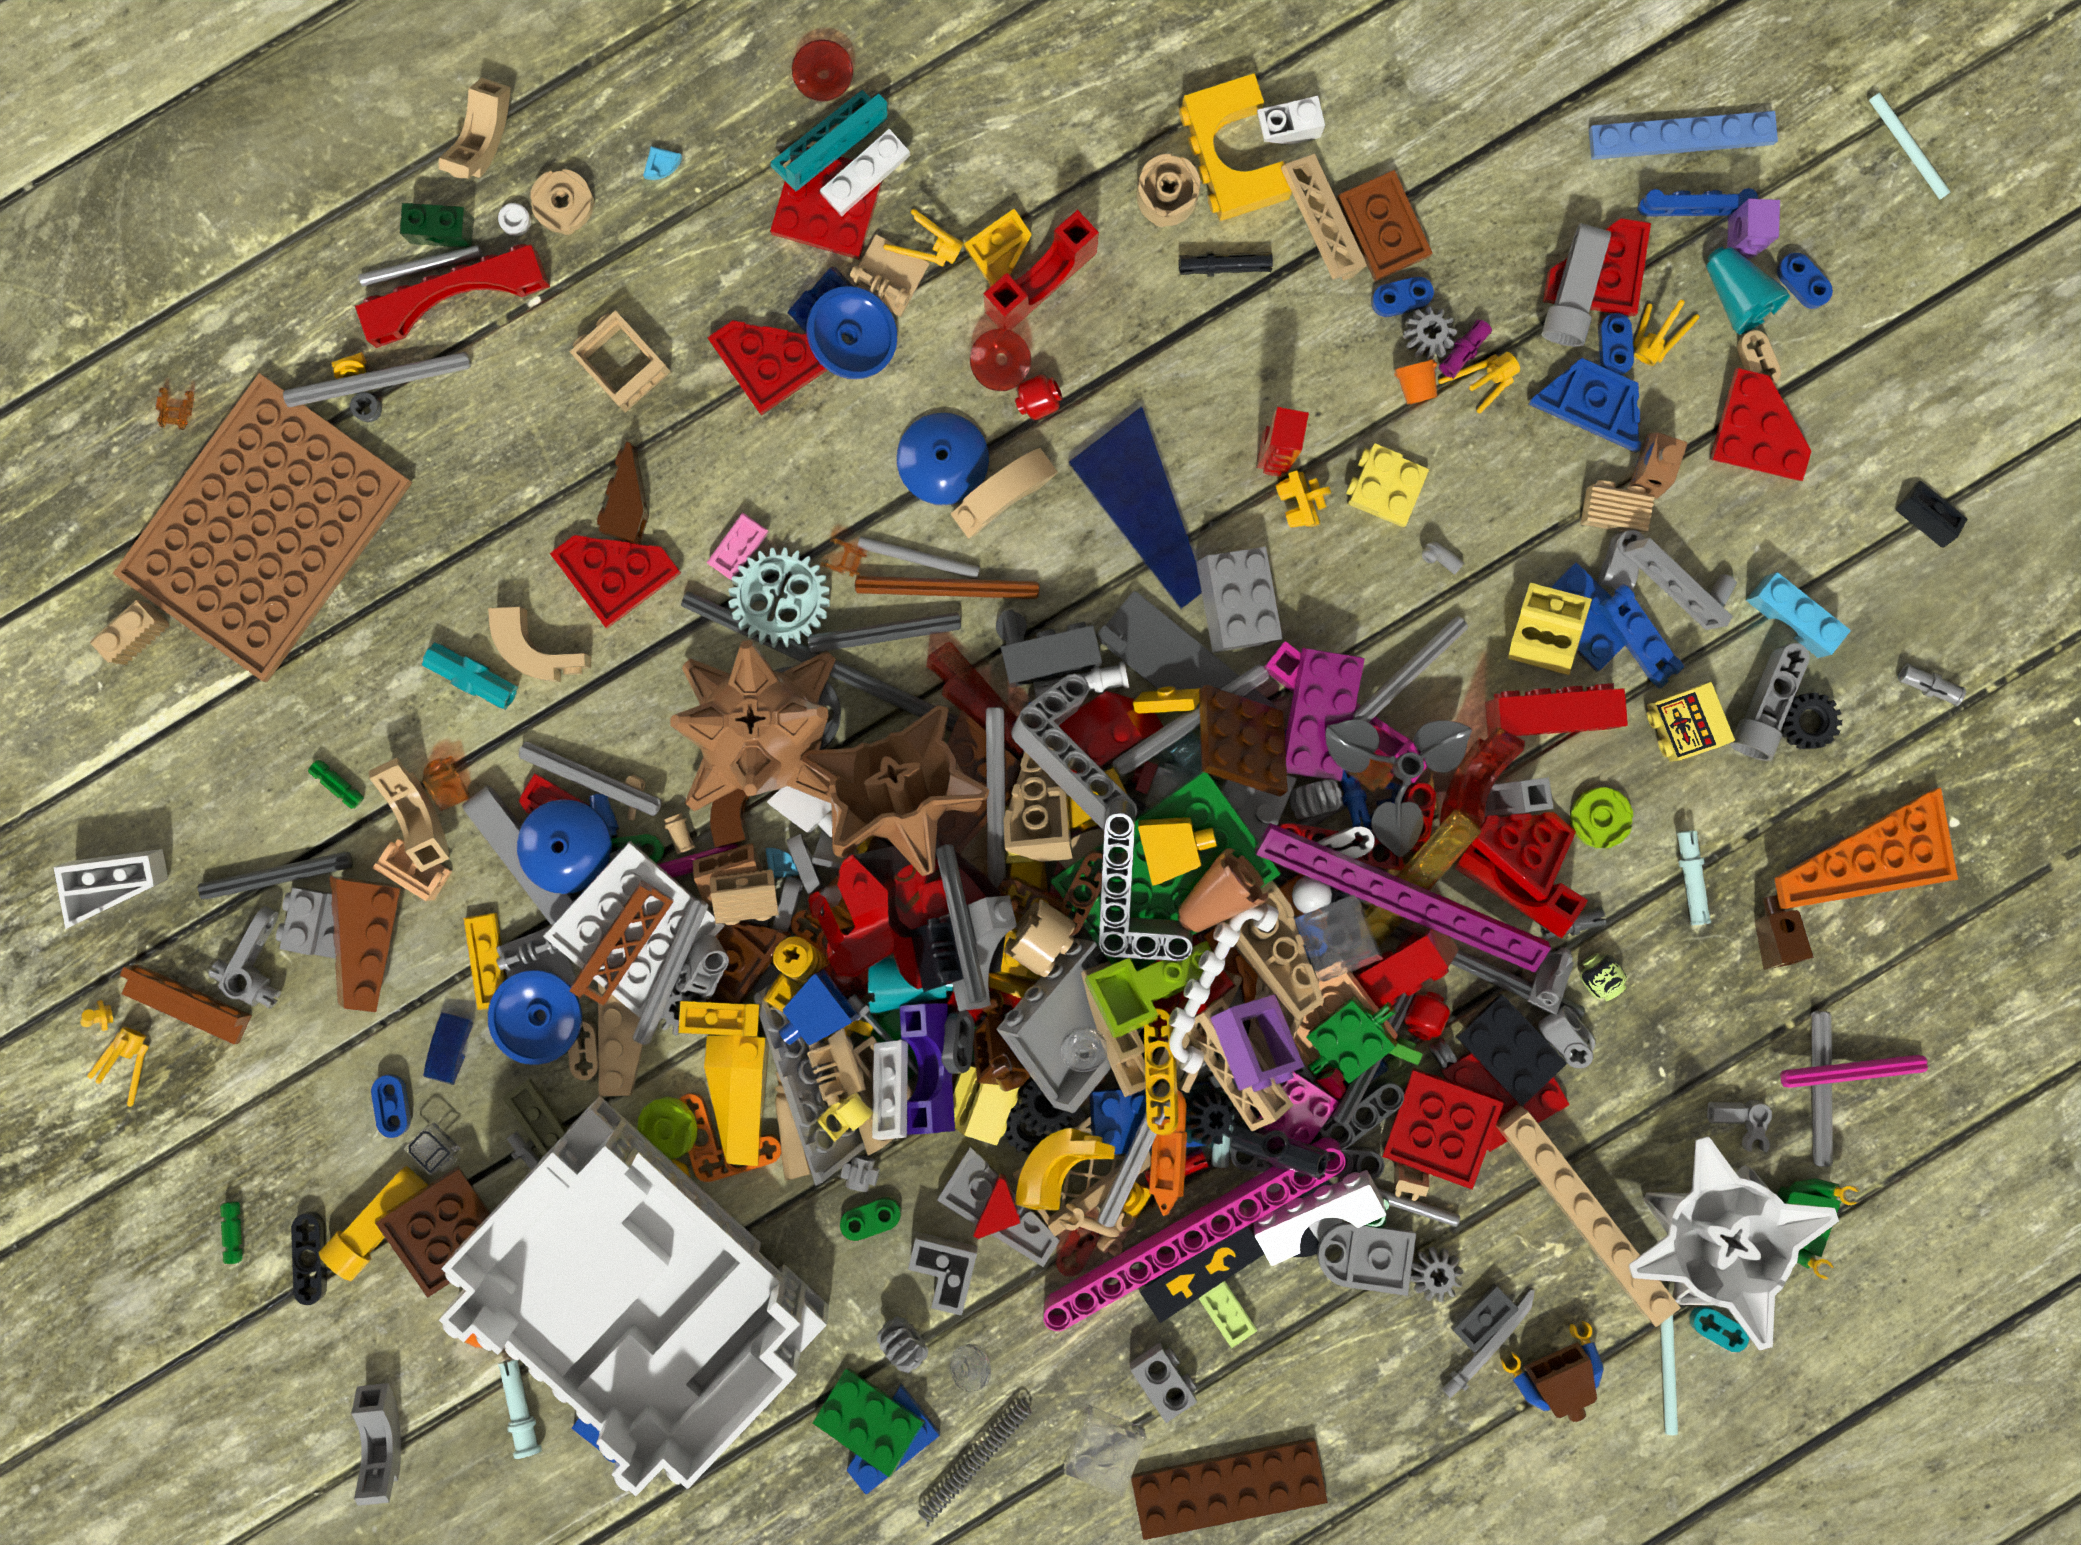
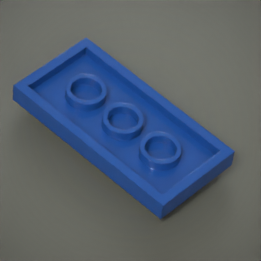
M1209 1081L1194 1082L1189 1093L1177 1088L1182 1092L1186 1100V1110L1189 1111L1192 1110L1189 1100L1195 1099L1199 1101L1200 1092H1205L1208 1095L1212 1092ZM1159 1085L1153 1086L1154 1093ZM1121 1088L1092 1091L1089 1094L1092 1136L1102 1137L1103 1143L1115 1146L1114 1154L1127 1153L1146 1114V1089L1128 1097H1124ZM1186 1116V1122H1188L1190 1117ZM1185 1128V1132H1187L1186 1147L1206 1146L1201 1143V1139H1192L1190 1136L1192 1130Z

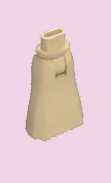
M775 1072L779 1085L775 1087L777 1091L775 1108L779 1126L784 1179L786 1181L809 1175L811 1171L779 1074Z

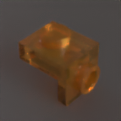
M1370 759L1367 769L1363 772L1352 773L1344 770L1373 793L1378 787L1384 790L1395 776L1390 772L1393 769V764Z
M452 756L445 759L437 758L427 764L423 771L422 782L440 811L469 799V792L455 770V761Z

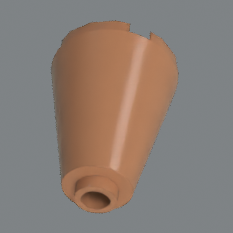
M1225 849L1178 907V920L1186 930L1200 932L1259 906L1267 900L1268 892L1262 894L1260 888L1265 884L1255 867L1243 855L1236 858L1231 854L1235 851L1234 849Z

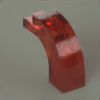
M1497 727L1485 740L1479 738L1458 766L1446 791L1440 815L1441 827L1467 840L1485 822L1486 802L1491 788L1503 770L1524 750V740Z

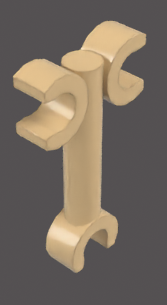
M1068 1203L1066 1205V1208L1072 1211L1073 1215L1069 1220H1059L1063 1227L1070 1231L1082 1227L1102 1234L1103 1236L1098 1240L1096 1248L1105 1254L1108 1251L1114 1257L1121 1254L1123 1250L1121 1241L1125 1239L1126 1232L1134 1227L1136 1223L1135 1217L1128 1213L1125 1215L1123 1212H1120L1113 1227H1106L1100 1224L1097 1219L1084 1215V1212L1075 1204Z

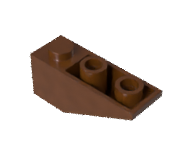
M626 442L624 449L620 448L615 462L618 469L615 479L611 478L607 485L606 495L609 498L606 508L602 507L598 514L597 525L600 526L598 531L604 535L640 545L649 513L637 449L630 442Z

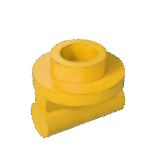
M360 352L333 361L332 367L335 378L339 379L366 373V359L363 353Z
M98 1000L96 1001L97 1010H84L80 1023L83 1027H90L95 1023H100L101 1030L106 1031L108 1030L107 1024L113 1023L111 1006H104L103 1001Z
M1134 1182L1122 1211L1138 1218L1151 1196L1149 1194L1150 1188Z

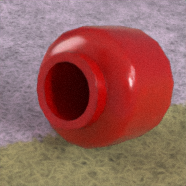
M1040 374L1018 386L1019 397L1015 398V403L1022 415L1028 414L1033 420H1039L1057 411L1063 396L1053 377L1048 378L1046 375Z
M1427 992L1426 995L1414 996L1404 1017V1022L1409 1027V1033L1428 1041L1432 1037H1439L1442 1034L1450 1016V1009L1443 1003L1444 998L1441 995Z

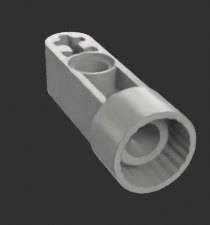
M1579 223L1572 240L1555 304L1549 307L1541 334L1545 339L1556 344L1579 347L1585 344L1592 319L1589 311L1610 241L1611 231Z
M1792 643L1777 648L1771 653L1744 719L1739 720L1734 732L1735 741L1730 743L1734 750L1755 759L1772 761L1782 738L1781 728L1809 663L1810 657L1806 647L1799 643ZM1775 680L1781 684V694H1778L1774 689ZM1762 712H1766V713L1770 714L1771 716H1768V715H1766V714H1762Z

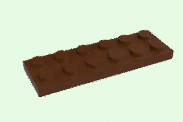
M1314 1437L1130 1474L1143 1540L1328 1503Z

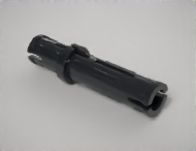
M1207 251L1206 254L1179 255L1178 260L1179 275L1206 274L1207 277H1213L1214 274L1272 272L1273 267L1271 251L1214 254L1213 251Z

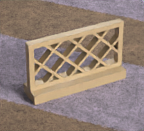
M1091 1116L1074 1129L1091 1132L1090 1128H1086L1091 1124ZM1151 1151L1148 1152L1138 1175L1151 1167ZM1114 1154L1111 1172L1106 1176L1092 1174L1095 1159H1090L1088 1173L1071 1171V1169L1068 1171L1065 1177L1064 1190L1061 1192V1209L1052 1216L1046 1210H1038L1054 1236L1066 1230L1059 1223V1220H1069L1073 1215V1212L1066 1208V1197H1074L1075 1199L1069 1203L1079 1207L1084 1212V1215L1089 1213L1106 1200L1121 1167L1119 1165L1116 1168L1117 1159L1124 1160V1156ZM1023 1166L1012 1174L1017 1182ZM1070 1174L1088 1177L1086 1191L1080 1195L1067 1193ZM1092 1178L1100 1179L1098 1182L1091 1186Z

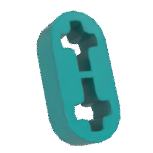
M1706 1305L1698 1306L1692 1310L1689 1317L1690 1325L1700 1335L1731 1352H1740L1748 1346L1749 1336L1736 1321ZM1700 1317H1708L1716 1323L1715 1328L1713 1329L1708 1325L1703 1326L1699 1321ZM1724 1329L1732 1333L1736 1332L1739 1336L1737 1342L1734 1340L1730 1341L1728 1337L1722 1334Z

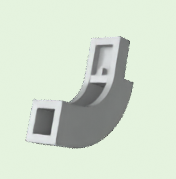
M1549 777L1436 793L1439 824L1485 818L1490 815L1500 816L1554 809Z
M389 1383L357 1386L351 1414L360 1433L361 1466L354 1500L357 1506L389 1503L393 1482L399 1480L401 1464V1434L397 1404Z

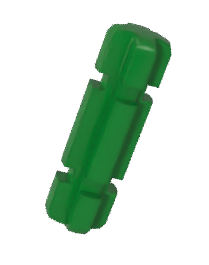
M316 760L312 763L308 773L315 779H320V783L338 799H343L342 802L346 806L355 809L362 803L363 795L356 789H351L352 786L334 770H329L330 767L322 760Z
M230 1201L220 1206L221 1217H224V1221H221L222 1247H225V1251H222L224 1264H237L243 1259L242 1248H239V1244H242L241 1219L237 1217L240 1214V1203Z

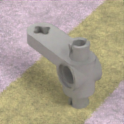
M267 906L261 908L253 918L230 963L227 964L223 960L218 959L212 965V968L216 970H210L208 976L220 981L219 989L227 997L240 999L251 1006L261 1003L271 1009L278 1001L274 998H279L281 991L270 987L271 980L263 976L257 968L253 967L278 919V912ZM240 975H243L247 981L244 990L240 989L237 983Z

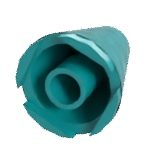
M1722 246L1709 255L1706 269L1730 324L1739 335L1750 332L1765 322L1763 320L1765 316L1770 312L1774 315L1789 300L1790 295L1787 289L1733 247L1725 249Z
M893 953L871 966L868 972V993L873 994V1002H869L870 1013H881L898 1009L899 1006L915 1005L946 998L947 991H953L952 983L927 992H923V988L916 989L909 985L899 973Z

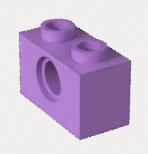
M1748 199L1728 217L1727 248L1733 247L1745 258H1754L1779 238L1780 200Z

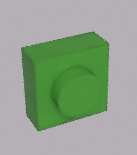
M1399 1037L1396 1048L1389 1052V1054L1418 1065L1423 1054L1414 1050L1417 1044Z

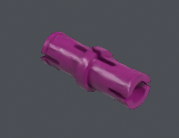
M1477 319L1462 338L1456 340L1451 353L1439 365L1440 371L1445 376L1454 379L1465 363L1477 355V349L1492 333L1490 325L1483 320Z

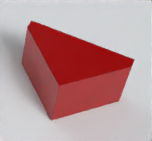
M1001 1173L974 1229L973 1236L978 1239L1021 1223V1216L1017 1205H1015V1199L1008 1180Z

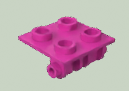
M1292 1072L1294 1078L1286 1081L1282 1088L1293 1103V1106L1277 1121L1263 1126V1128L1268 1131H1282L1291 1139L1310 1144L1340 1102L1297 1073Z

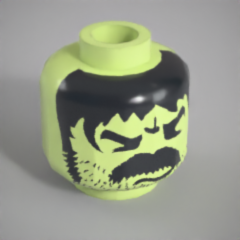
M1595 953L1583 961L1584 968L1579 977L1595 999L1604 998L1605 1001H1609L1626 989L1624 984L1627 981V974L1614 956L1608 954L1600 957L1598 953Z

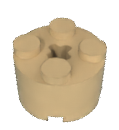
M1161 154L1149 160L1139 176L1136 193L1137 204L1142 214L1158 227L1173 226L1185 221L1193 213L1197 204L1200 191L1198 171L1188 159L1172 156V154ZM1163 187H1166L1168 191L1172 189L1174 191L1170 194L1169 192H1163L1162 190Z
M1040 899L1039 904L1033 903L1021 917L1017 927H1015L1017 930L1016 939L1014 940L1009 937L1004 952L1035 974L1045 978L1055 965L1054 959L1059 953L1064 955L1071 947L1074 938L1070 935L1074 931L1076 924L1073 923V920Z

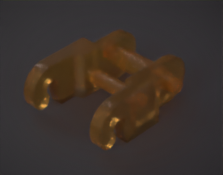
M160 387L159 393H162V396H157L156 410L160 411L157 418L159 426L165 428L167 424L178 425L180 430H184L186 425H188L187 416H192L193 392L186 390L185 396L188 399H183V405H180V407L167 406V389ZM169 411L179 412L178 418L168 417Z
M831 537L830 542L844 547L843 558L837 567L822 562L821 566L842 575L846 571L850 573V577H854V574L860 576V573L857 571L861 558L867 557L863 553V549L853 550L854 546L852 544ZM849 553L855 555L851 568L844 566Z

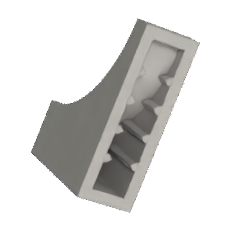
M1010 895L986 897L967 905L987 997L982 1002L970 1003L964 979L954 982L952 984L959 1011L979 1009L991 1005L988 977L992 956L1000 940L1010 930L1017 927ZM948 913L944 916L939 917V919L950 916V914Z

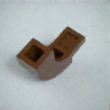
M737 789L712 803L710 827L715 847L750 840L745 822V807L750 796H747L741 789Z

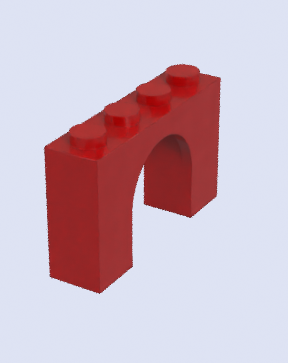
M1077 209L1054 230V241L1051 247L1030 270L1015 281L1006 273L983 293L985 313L1005 335L1008 334L1097 254L1099 232Z

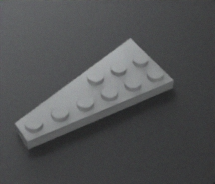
M774 982L756 993L753 998L755 1004H759V1016L815 1186H817L865 1149L859 1128L852 1131L849 1127L834 1142L816 1121L829 1107L827 1101L822 1099L819 1085L833 1080L817 1083L816 1079L830 1074V1071L814 1074L813 1070L827 1064L812 1068L807 1052L810 1051L809 1045L802 1037L789 1045L780 1036L779 1030L790 1021L784 1013L763 1000ZM828 1115L826 1119L827 1127L831 1131L837 1132L840 1128L839 1121L835 1116Z

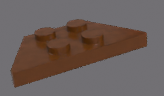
M743 920L735 925L725 924L715 937L725 950L729 963L717 983L715 992L709 999H706V1002L742 1004L773 961L776 947L781 941L790 937L791 934L787 931Z

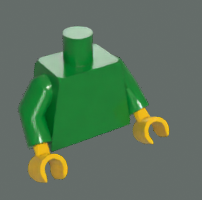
M1811 1178L1794 1182L1790 1188L1781 1186L1777 1196L1787 1204L1835 1208L1837 1213L1841 1201L1846 1205L1858 1203L1848 1200L1846 1198V1191L1850 1189L1860 1192V1190L1853 1185L1840 1188L1837 1183ZM1832 1227L1800 1249L1798 1253L1797 1263L1807 1269L1813 1268L1814 1273L1824 1280L1829 1278L1819 1273V1266L1822 1264H1828L1832 1268L1834 1266L1828 1260H1816V1256L1822 1257Z

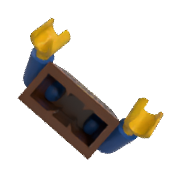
M1582 1321L1585 1331L1581 1336L1578 1335L1574 1324H1571L1569 1327L1570 1334L1574 1338L1580 1339L1582 1346L1576 1342L1524 1366L1526 1371L1524 1373L1520 1369L1521 1361L1514 1352H1511L1516 1359V1364L1513 1367H1507L1501 1358L1503 1369L1514 1375L1513 1381L1528 1403L1542 1411L1552 1410L1556 1418L1568 1416V1419L1572 1422L1583 1420L1586 1417L1584 1407L1596 1402V1389L1600 1385L1604 1366L1595 1343H1591L1589 1339L1593 1332L1592 1327L1585 1321Z

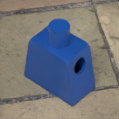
M823 969L815 973L783 1008V1013L790 1022L783 1026L779 1033L782 1039L789 1045L802 1037L810 1046L851 1024L860 1016Z

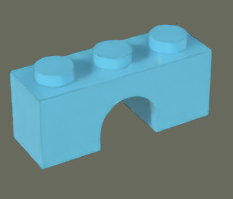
M1778 572L1765 576L1746 599L1749 604L1768 619L1781 620L1793 628L1797 633L1794 639L1817 658L1832 655L1851 631Z

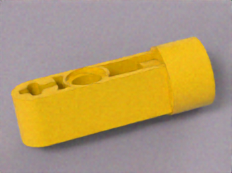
M405 1166L344 1232L337 1231L318 1253L321 1260L338 1276L352 1281L372 1260L370 1253L385 1238L375 1224V1219L428 1186V1184L408 1166Z

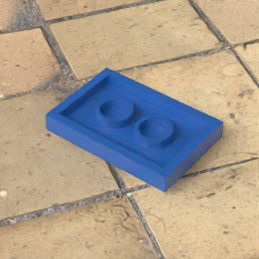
M1576 562L1550 588L1592 599L1577 653L1598 672L1625 644L1599 609V604L1606 598H1612V596ZM1622 606L1618 608L1619 613L1624 610Z

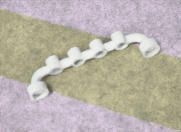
M1264 903L1260 907H1254L1232 917L1228 924L1220 922L1217 925L1213 938L1219 941L1214 952L1206 950L1201 955L1198 966L1204 971L1199 981L1190 979L1187 982L1183 994L1189 1000L1184 1010L1176 1007L1169 1017V1025L1174 1027L1169 1039L1170 1050L1173 1056L1180 1061V1069L1190 1074H1195L1202 1065L1204 1052L1191 1045L1184 1049L1182 1040L1185 1034L1192 1029L1195 1023V1015L1200 1005L1204 1004L1208 999L1210 986L1215 976L1222 972L1225 966V957L1230 948L1237 943L1243 923L1248 919H1254L1253 925L1269 932L1278 919V909Z

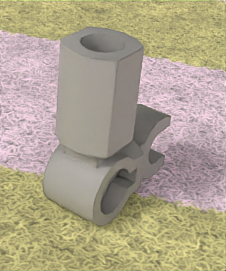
M1749 1100L1745 1105L1742 1102L1708 1103L1707 1118L1710 1123L1743 1124L1745 1122V1128L1748 1129V1132L1742 1139L1743 1148L1748 1152H1752V1143L1759 1139V1149L1768 1152L1770 1142L1765 1136V1131L1768 1130V1124L1772 1119V1111L1767 1105L1758 1100Z

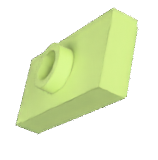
M1225 1281L1199 1298L1231 1348L1257 1332L1255 1325Z

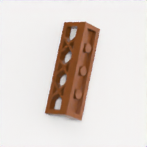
M641 880L571 984L569 992L579 998L585 994L604 1006L674 902V899ZM650 894L664 903L658 913L644 915L642 905ZM638 911H639L640 916H639V917H635L636 914H637ZM653 919L647 928L646 920ZM641 921L644 931L642 937L627 941L625 930L629 924ZM622 937V943H617ZM636 945L632 952L629 953L628 946ZM624 947L626 955L624 964L609 967L607 957L611 951ZM618 971V973L612 980L611 972ZM606 974L609 986L603 995L588 987L595 976Z
M141 965L123 967L120 976L128 979L121 993L122 995L234 1045L240 1043L251 1019V1014Z

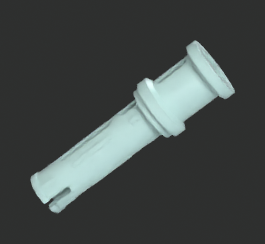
M512 1358L511 1361L508 1359L499 1362L498 1367L511 1419L507 1429L513 1436L516 1450L513 1456L514 1459H520L541 1452L542 1447L537 1444L534 1426L536 1425V1419L529 1415L518 1364L519 1360Z

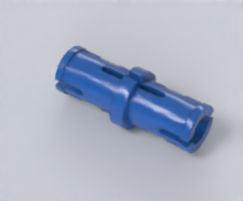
M1343 769L1340 781L1344 793L1342 801L1344 806L1348 807L1352 827L1361 826V817L1364 827L1368 828L1371 826V818L1365 802L1367 800L1366 792L1361 789L1357 773L1349 772V778H1347L1346 771Z

